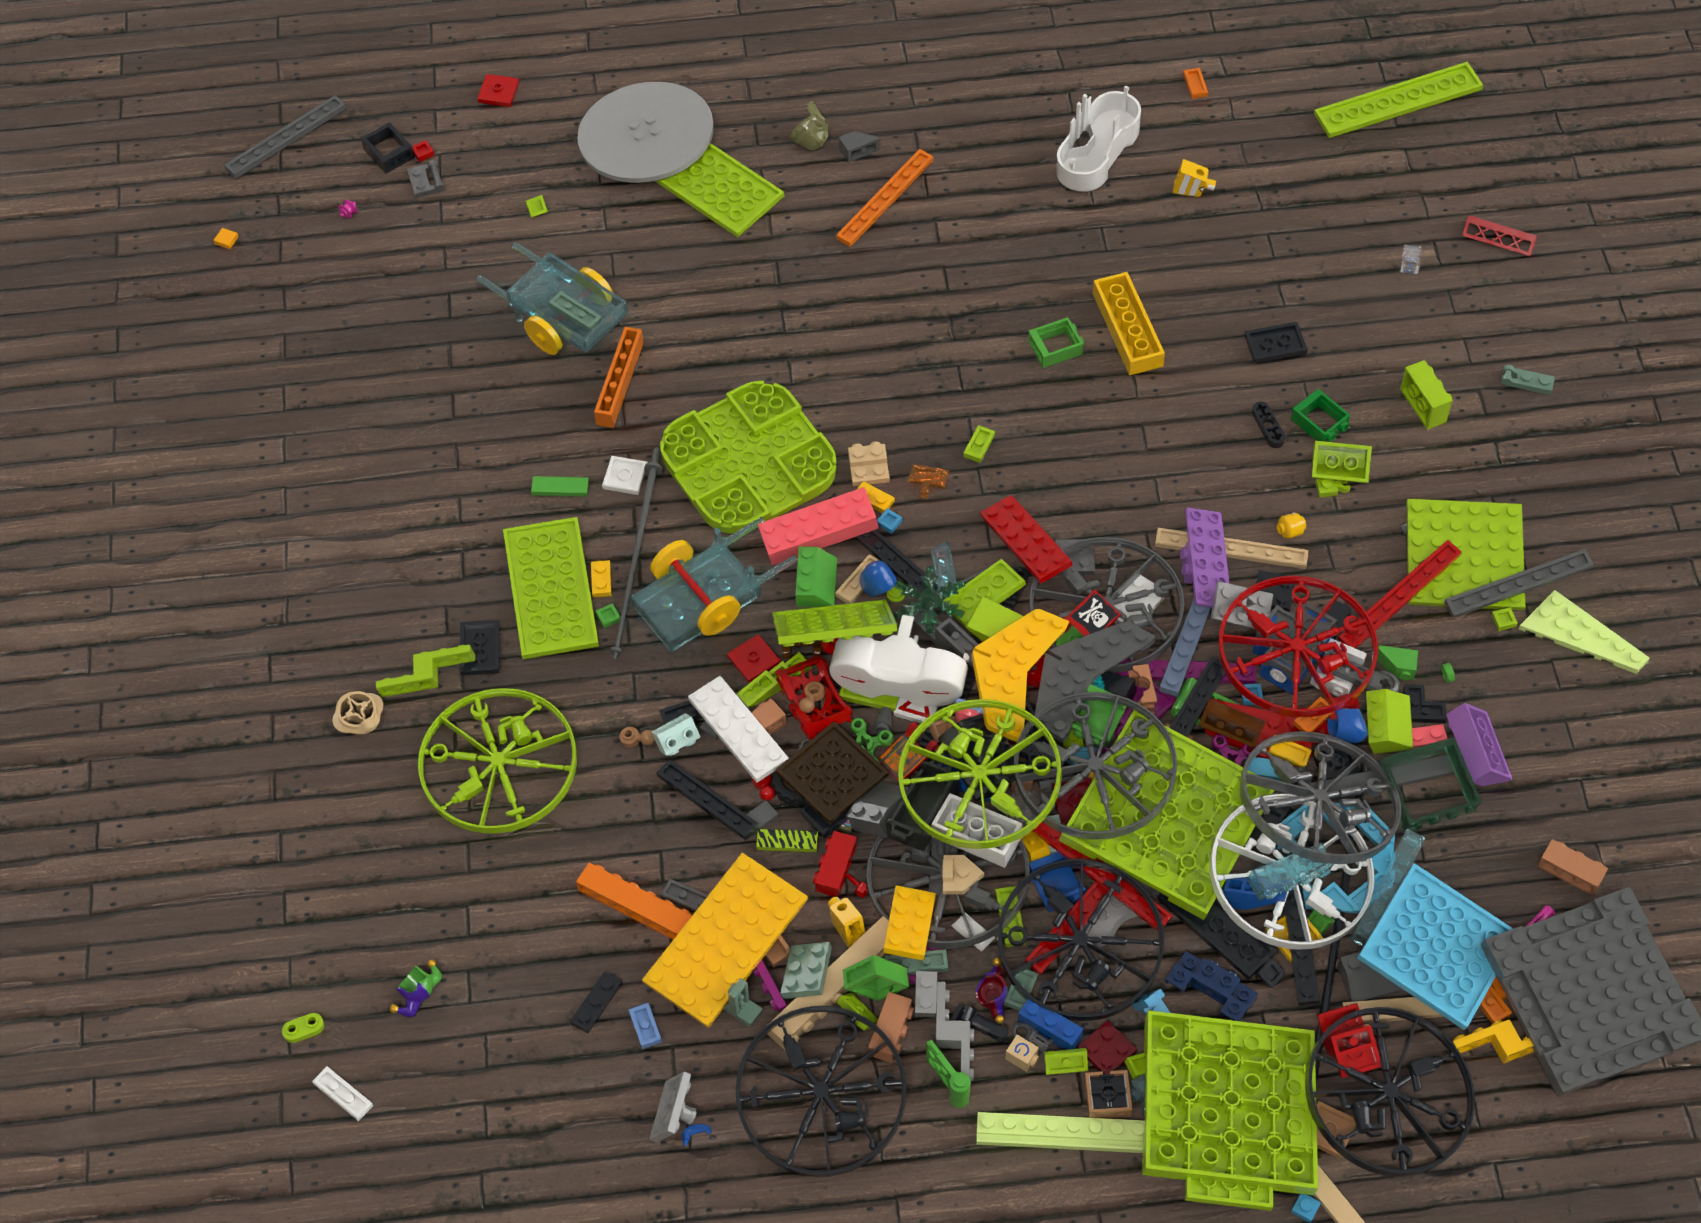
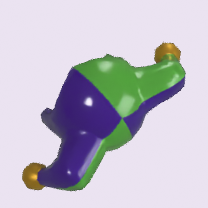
M431 959L427 962L428 967L431 968V974L415 966L396 988L398 993L406 999V1007H398V1005L392 1004L390 1006L391 1013H399L406 1017H414L421 1002L431 995L433 988L442 979V974L436 967L435 960Z

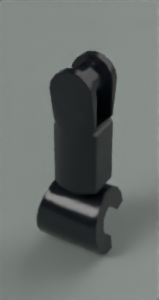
M959 1003L951 1021H970V1024H972L971 1028L998 1042L1006 1041L1008 1029L1005 1026L994 1023V1021L978 1013L975 1016L976 1012L970 1006L965 1008Z

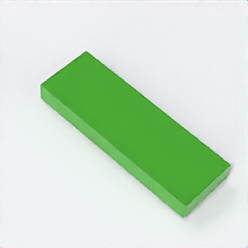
M533 476L531 493L532 495L587 497L589 478Z

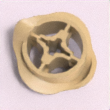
M361 691L344 694L338 700L336 711L333 715L332 721L335 729L343 733L356 735L372 732L380 721V715L383 710L382 699L376 694ZM350 707L346 715L343 716L344 710ZM373 709L372 716L366 719V716Z

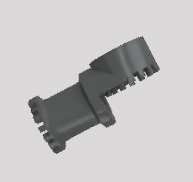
M1020 1022L1013 1028V1040L1018 1029H1025L1028 1035L1024 1039L1039 1047L1038 1050L1041 1051L1043 1056L1044 1052H1048L1047 1049H1050L1049 1047L1053 1044L1054 1040L1052 1038L1044 1037L1038 1033L1037 1029L1028 1024Z

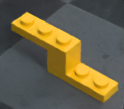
M1510 1019L1504 1022L1502 1020L1496 1021L1485 1029L1483 1027L1478 1028L1467 1036L1459 1035L1452 1042L1460 1053L1491 1042L1503 1064L1535 1052L1533 1044L1527 1036L1522 1040L1520 1039Z

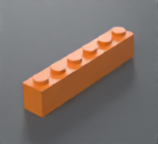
M624 327L594 410L596 425L610 428L615 426L644 343L642 329Z
M588 863L576 881L578 891L673 940L692 917L691 912L688 910H681L675 907L672 902L659 899L653 892H646L640 889L637 884L624 881L618 874H611L598 864Z

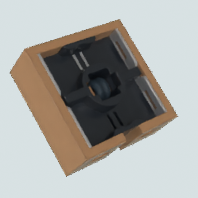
M1128 1070L1110 1071V1074H1103V1072L1085 1073L1084 1082L1088 1118L1130 1117L1132 1115Z

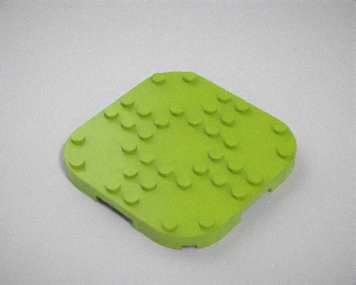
M764 381L746 383L726 393V398L698 413L693 410L674 420L664 430L662 441H660L661 456L665 467L702 518L712 528L729 534H741L758 528L759 523L779 517L819 496L831 486L837 471L836 455L831 444L821 432L818 433L802 412L801 405L794 396L777 383H774V385L764 384Z

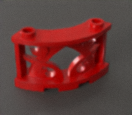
M818 655L784 670L775 671L783 695H787V700L791 702L788 707L795 720L798 719L800 722V728L809 740H812L816 737L817 733L823 731L833 722L837 724L845 721L848 723L852 722L851 715L853 714L849 704H845L836 691L827 672L829 667L826 660ZM815 664L819 674L817 676L813 675L811 669L809 679L805 678L804 669ZM801 670V672H800L801 677H798V676H789V677H788V675L793 674V673H795V672ZM823 680L825 685V702L821 710L814 707L813 714L808 716L799 708L800 701L805 698L804 688L810 682L821 683ZM800 686H803V693L801 695H797L795 691H801Z

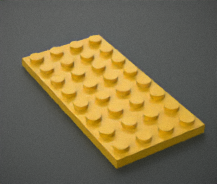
M741 853L642 979L643 983L709 1028L729 1003L728 990L733 983H737L740 978L746 981L806 903L808 896L744 853Z

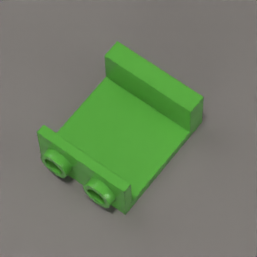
M1091 684L1087 689V692L1110 693ZM1087 700L1084 704L1090 708V717L1086 724L1090 728L1093 743L1100 746L1115 703ZM1118 704L1104 744L1108 747L1127 706ZM1081 710L1079 716L1087 714L1086 710ZM1076 721L1075 724H1072L1073 735L1083 739L1082 722Z

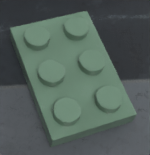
M830 942L791 946L780 993L783 999L822 995L832 950Z

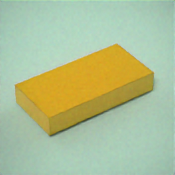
M1292 741L1275 744L1268 749L1272 756L1280 757L1283 761L1288 760L1290 764L1297 767L1307 765L1312 751Z

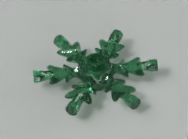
M932 566L926 567V576H921L925 582L922 585L926 588L923 592L919 591L918 586L914 589L910 582H908V586L900 581H897L895 584V588L903 590L901 595H910L909 598H918L916 603L909 602L911 605H901L903 610L895 612L896 618L900 619L902 615L906 614L912 616L914 611L918 613L919 608H923L926 612L922 614L925 618L921 623H926L927 633L934 632L933 623L938 624V620L934 617L938 616L934 612L937 607L941 608L942 613L945 610L949 617H952V613L960 618L965 614V611L956 609L959 606L958 604H949L950 601L942 602L941 600L943 596L949 598V594H959L956 590L965 587L963 581L960 580L952 585V582H949L945 589L942 586L941 591H936L933 588L938 584L934 583L938 576H933L934 568Z

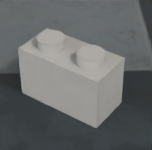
M916 971L915 1017L936 1018L937 972Z

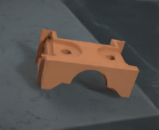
M1149 665L1133 666V670L1128 671V677L1135 679L1136 686L1147 689L1143 691V697L1139 704L1155 715L1154 703H1157Z

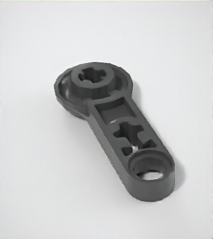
M1326 653L1323 656L1332 655L1333 653ZM1348 660V662H1350L1352 665L1358 668L1361 671V673L1369 669ZM1348 665L1341 666L1339 670L1337 669L1332 672L1334 676L1357 686H1360L1365 678L1360 679L1358 677L1359 674ZM1346 668L1350 669L1349 673L1345 672ZM1382 670L1373 672L1371 680L1365 688L1368 691L1384 689L1382 688L1384 683L1386 684V689L1400 693L1401 685L1396 675Z

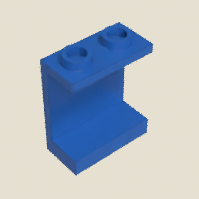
M1059 852L1030 862V874L1043 866L1067 859ZM1071 867L1055 869L1040 875V880L1045 885L1053 886L1057 891L1059 890L1071 903L1076 904L1079 901L1080 885ZM1033 879L1032 881L1048 913L1055 911L1048 904L1049 899L1045 896L1043 887L1038 881ZM1083 886V895H1084V894L1086 893V888H1085V886Z

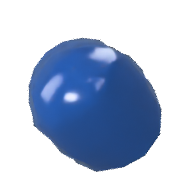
M883 561L869 563L861 572L859 578L861 588L871 597L889 591L897 582L894 573Z
M1341 708L1336 711L1338 719H1327V728L1330 736L1348 743H1359L1368 736L1360 709Z

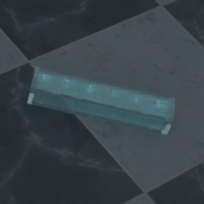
M1409 829L1405 831L1350 940L1362 946L1365 945L1397 889L1409 872L1426 838Z

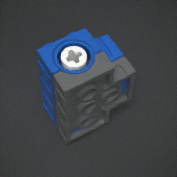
M1307 602L1302 604L1304 611L1301 638L1322 612ZM1276 605L1268 618L1274 624L1286 621L1289 627L1280 630V632L1294 639L1296 630L1295 613L1292 614ZM1325 614L1306 639L1336 627L1337 619ZM1258 631L1256 632V638H1264ZM1275 633L1266 638L1282 640L1279 637H1277ZM1330 638L1320 642L1316 641L1305 647L1321 657L1323 652L1318 651L1317 645L1328 643ZM1254 645L1253 653L1261 656L1276 649L1281 650L1282 648ZM1294 652L1282 654L1278 658L1262 663L1259 673L1260 677L1292 695L1294 691V683L1292 682ZM1301 655L1300 682L1298 686L1302 683L1307 673L1310 672ZM1308 656L1314 666L1317 660Z

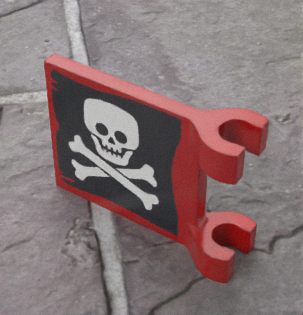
M1094 589L1067 617L1063 618L1069 621L1065 633L1073 625L1083 636H1087L1110 627L1121 614Z

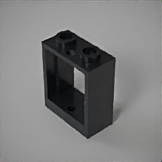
M390 122L361 138L364 151L385 174L414 158L412 146ZM392 136L401 147L382 156L374 146Z

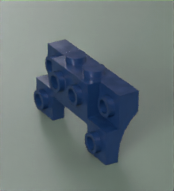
M1187 951L1165 979L1166 984L1174 985L1181 989L1180 992L1182 993L1191 982L1190 986L1224 1005L1219 1015H1225L1233 1021H1241L1258 996L1256 991L1240 983L1241 979L1234 972L1226 971L1213 960L1209 961L1204 958L1202 961Z

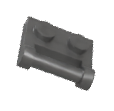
M436 160L407 169L415 198L445 190L444 183L440 179L439 166ZM428 172L432 173L435 184L430 186L426 174Z

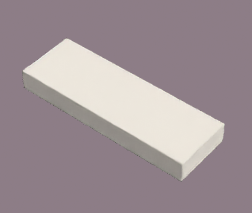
M327 1066L312 1081L318 1089L357 1121L373 1107V1104Z

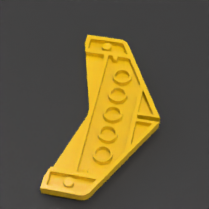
M1035 609L974 647L971 656L980 699L1003 701L1025 710L1027 672L1051 645L1065 633L1069 621L1044 610ZM982 707L986 728L998 734L999 729L996 720L1000 715V721L1003 722L1006 710ZM1012 713L1015 726L1011 731L1003 732L1001 736L1017 742L1024 729L1025 718Z

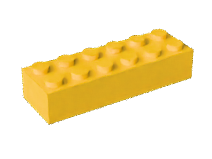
M1128 272L1094 280L1092 294L1128 374L1133 375L1163 367L1165 352Z

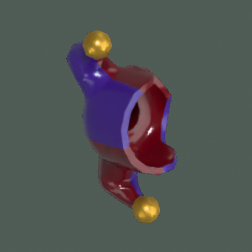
M997 957L992 961L994 966L991 972L987 973L978 984L975 995L979 1004L988 1008L992 1018L998 1024L1004 1022L1003 1004L1007 999L1008 989L1000 967L1001 959Z

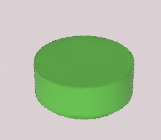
M1442 664L1441 671L1445 682H1454L1455 674L1451 664Z

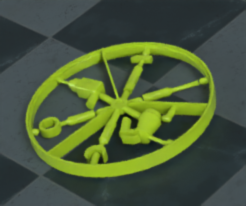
M508 688L490 689L473 693L445 709L427 730L418 757L421 785L432 807L443 818L460 828L488 834L519 830L534 824L548 815L567 794L577 767L575 739L563 714L554 705L538 695ZM499 696L531 700L536 707L531 708L523 716H508L500 719L501 725L498 726L500 744L507 742L506 730L512 728L515 741H512L501 753L498 752L489 723L485 721L489 714L488 706L485 703V709L483 710L480 700ZM475 702L476 711L473 704L470 709L474 719L482 721L481 727L491 752L449 722L447 718L462 707ZM542 706H544L562 722L567 731L543 740L539 730L531 734V731L524 723V719L533 711L541 710ZM443 723L487 756H478L475 753L458 751L450 753L443 744H436L430 750L427 747L432 736ZM532 737L536 738L537 740L536 743L511 751L516 746V744L520 746L528 744L529 742H531ZM569 738L571 740V766L544 764L536 760L513 759ZM437 750H445L441 757L433 755ZM430 754L432 760L437 763L446 761L448 756L460 760L491 762L479 776L476 767L471 766L468 769L471 779L458 786L459 790L454 793L451 801L446 803L445 806L440 807L427 789L424 779L425 755ZM504 764H516L519 767L536 769L540 767L564 769L569 771V774L559 793L547 806L532 816L523 819L521 814L525 813V809L523 806L517 808L516 797L503 766ZM498 769L508 801L513 806V810L506 812V816H516L517 822L498 826H484ZM492 771L479 825L462 821L445 811L446 807L450 804L468 801L484 791L480 779H484Z
M988 699L955 703L925 719L906 742L901 754L898 770L901 795L913 820L934 838L956 847L969 849H987L1006 845L1034 830L1053 808L1059 794L1062 777L1059 751L1047 728L1035 716L1018 706ZM986 707L1006 710L1003 722L1000 721V715L997 717L996 721L999 732L994 735L981 765H977L966 752L969 742L971 740L975 741L973 754L980 757L985 741L981 737L983 736V731L975 728H960L949 717L954 712L970 708ZM1012 713L1025 718L1039 729L989 762L1002 739V733L1011 731L1015 726ZM941 718L944 722L951 723L958 730V735L950 742L949 746L942 743L936 753L913 745L930 725ZM1043 735L1050 743L1056 761H1053L1051 764L1047 757L1039 756L1033 760L1032 765L1002 766V770L995 768ZM944 750H948V752L956 758H962L963 756V758L969 765L942 756L941 754ZM910 751L966 771L962 773H942L934 777L913 778L911 780L903 779L904 766ZM1045 762L1047 764L1046 769L1038 770L1036 767L1037 763ZM1051 766L1057 767L1056 783L1051 798L1033 821L1023 816L1015 800L1005 793L1009 785L1005 779H1002L997 789L987 778L988 775L1000 774L1001 772L1002 774L1025 772L1028 769H1033L1035 774L1044 776L1050 772ZM960 777H973L974 779L970 787L966 790L955 812L954 821L949 822L946 820L944 827L949 828L946 834L933 829L916 814L907 799L904 785H909L910 783L934 780L942 782L960 780ZM980 781L986 840L969 841L951 837L953 830L957 832L964 831V827L957 825V822L963 816L975 793L974 789ZM982 781L992 793H995L991 797V804L1007 816L1010 815L1013 818H1022L1027 821L1025 827L1010 835L988 840Z

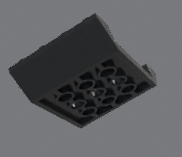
M1026 701L1025 710L1034 716L1036 706ZM983 714L963 719L956 723L960 728H975L983 731V736L981 737L985 741L980 757L973 754L975 741L971 740L969 742L966 752L977 765H981L986 756L985 753L994 735H996V733L986 728ZM1025 719V722H1024V727H1025L1026 724L1029 722V721L1026 720V719ZM1034 725L1026 737H1029L1039 729ZM954 726L939 736L938 741L940 744L944 743L949 746L950 742L958 735V730ZM1044 735L1036 741H1034H1040L1041 743L1044 741L1047 744H1049L1048 740ZM1002 736L989 762L1014 747L1008 741L1016 744L1017 742ZM1053 738L1056 745L1064 748L1060 741ZM1031 743L1020 750L1019 756L1025 758L1026 761L1019 760L1018 765H1032L1036 757L1043 755ZM945 750L950 759L969 765L963 756L962 758H956L948 750ZM1014 755L995 768L1002 770V766L1014 765ZM1068 758L1062 767L1075 764ZM1045 762L1037 763L1036 767L1038 770L1046 769L1047 764ZM955 768L959 773L966 772L958 768ZM1028 769L1025 772H1020L1019 775L1033 773L1034 771L1033 769ZM1001 772L1000 774L987 776L996 788L999 787L1002 779H1005L1008 783L1016 781L1014 773L1002 774ZM962 778L966 787H970L974 778ZM979 781L977 787L974 789L975 793L973 795V798L975 801L981 800V790ZM982 781L984 799L992 797L994 793Z

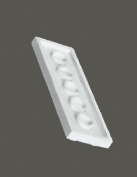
M721 676L688 696L691 704L756 783L776 771L780 765L789 759Z

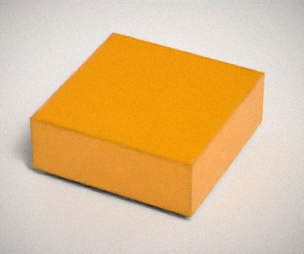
M222 228L213 240L214 244L230 249L237 240L238 233Z

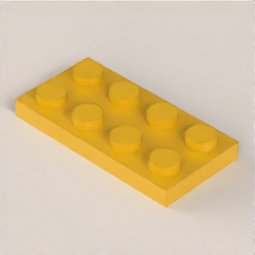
M902 886L895 887L883 953L924 961L936 893Z

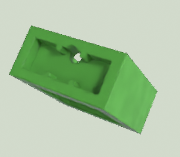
M1068 317L1029 330L1028 343L1042 368L1080 356L1083 353L1084 340L1081 336L1079 337L1075 324L1071 323ZM1065 333L1072 345L1049 353L1043 340Z
M875 955L842 970L844 988L846 990L875 1001L886 998L888 992L895 994L909 987L906 967Z

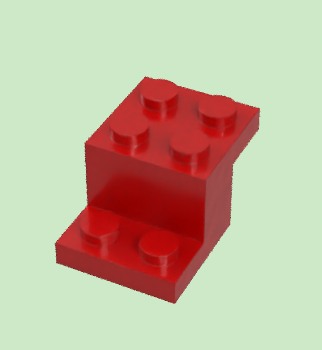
M1358 1003L1316 1014L1321 1034L1323 1035L1340 1018L1359 1010ZM1362 1017L1351 1019L1339 1025L1324 1040L1327 1055L1335 1057L1336 1063L1346 1068L1351 1067L1357 1071L1365 1072L1381 1067L1380 1055L1371 1025L1363 1024ZM1338 1068L1340 1078L1349 1077L1345 1071Z

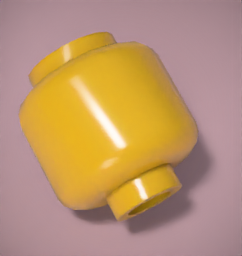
M1298 513L1283 515L1278 520L1277 532L1285 539L1301 536L1306 529V521Z

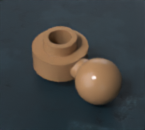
M810 682L805 686V698L799 703V708L802 712H812L815 707L814 702L824 697V686L819 682Z
M626 727L619 735L621 743L627 748L635 747L640 741L647 746L655 742L651 730H645L639 734L636 728Z

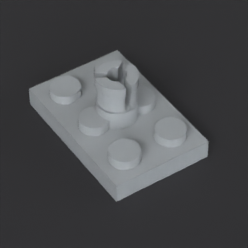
M1218 581L1216 583L1210 620L1222 622L1231 603L1248 588ZM1258 591L1247 597L1242 603L1248 609L1256 610L1259 614L1264 613L1268 617L1271 611L1273 594ZM1237 606L1230 615L1227 624L1256 630L1248 620L1247 611L1243 607Z
M682 1072L665 1081L649 1140L657 1143L675 1134L680 1126L679 1120L689 1125L694 1121L697 1113L696 1108L689 1107L684 1102L685 1095L691 1087L689 1082L691 1074Z

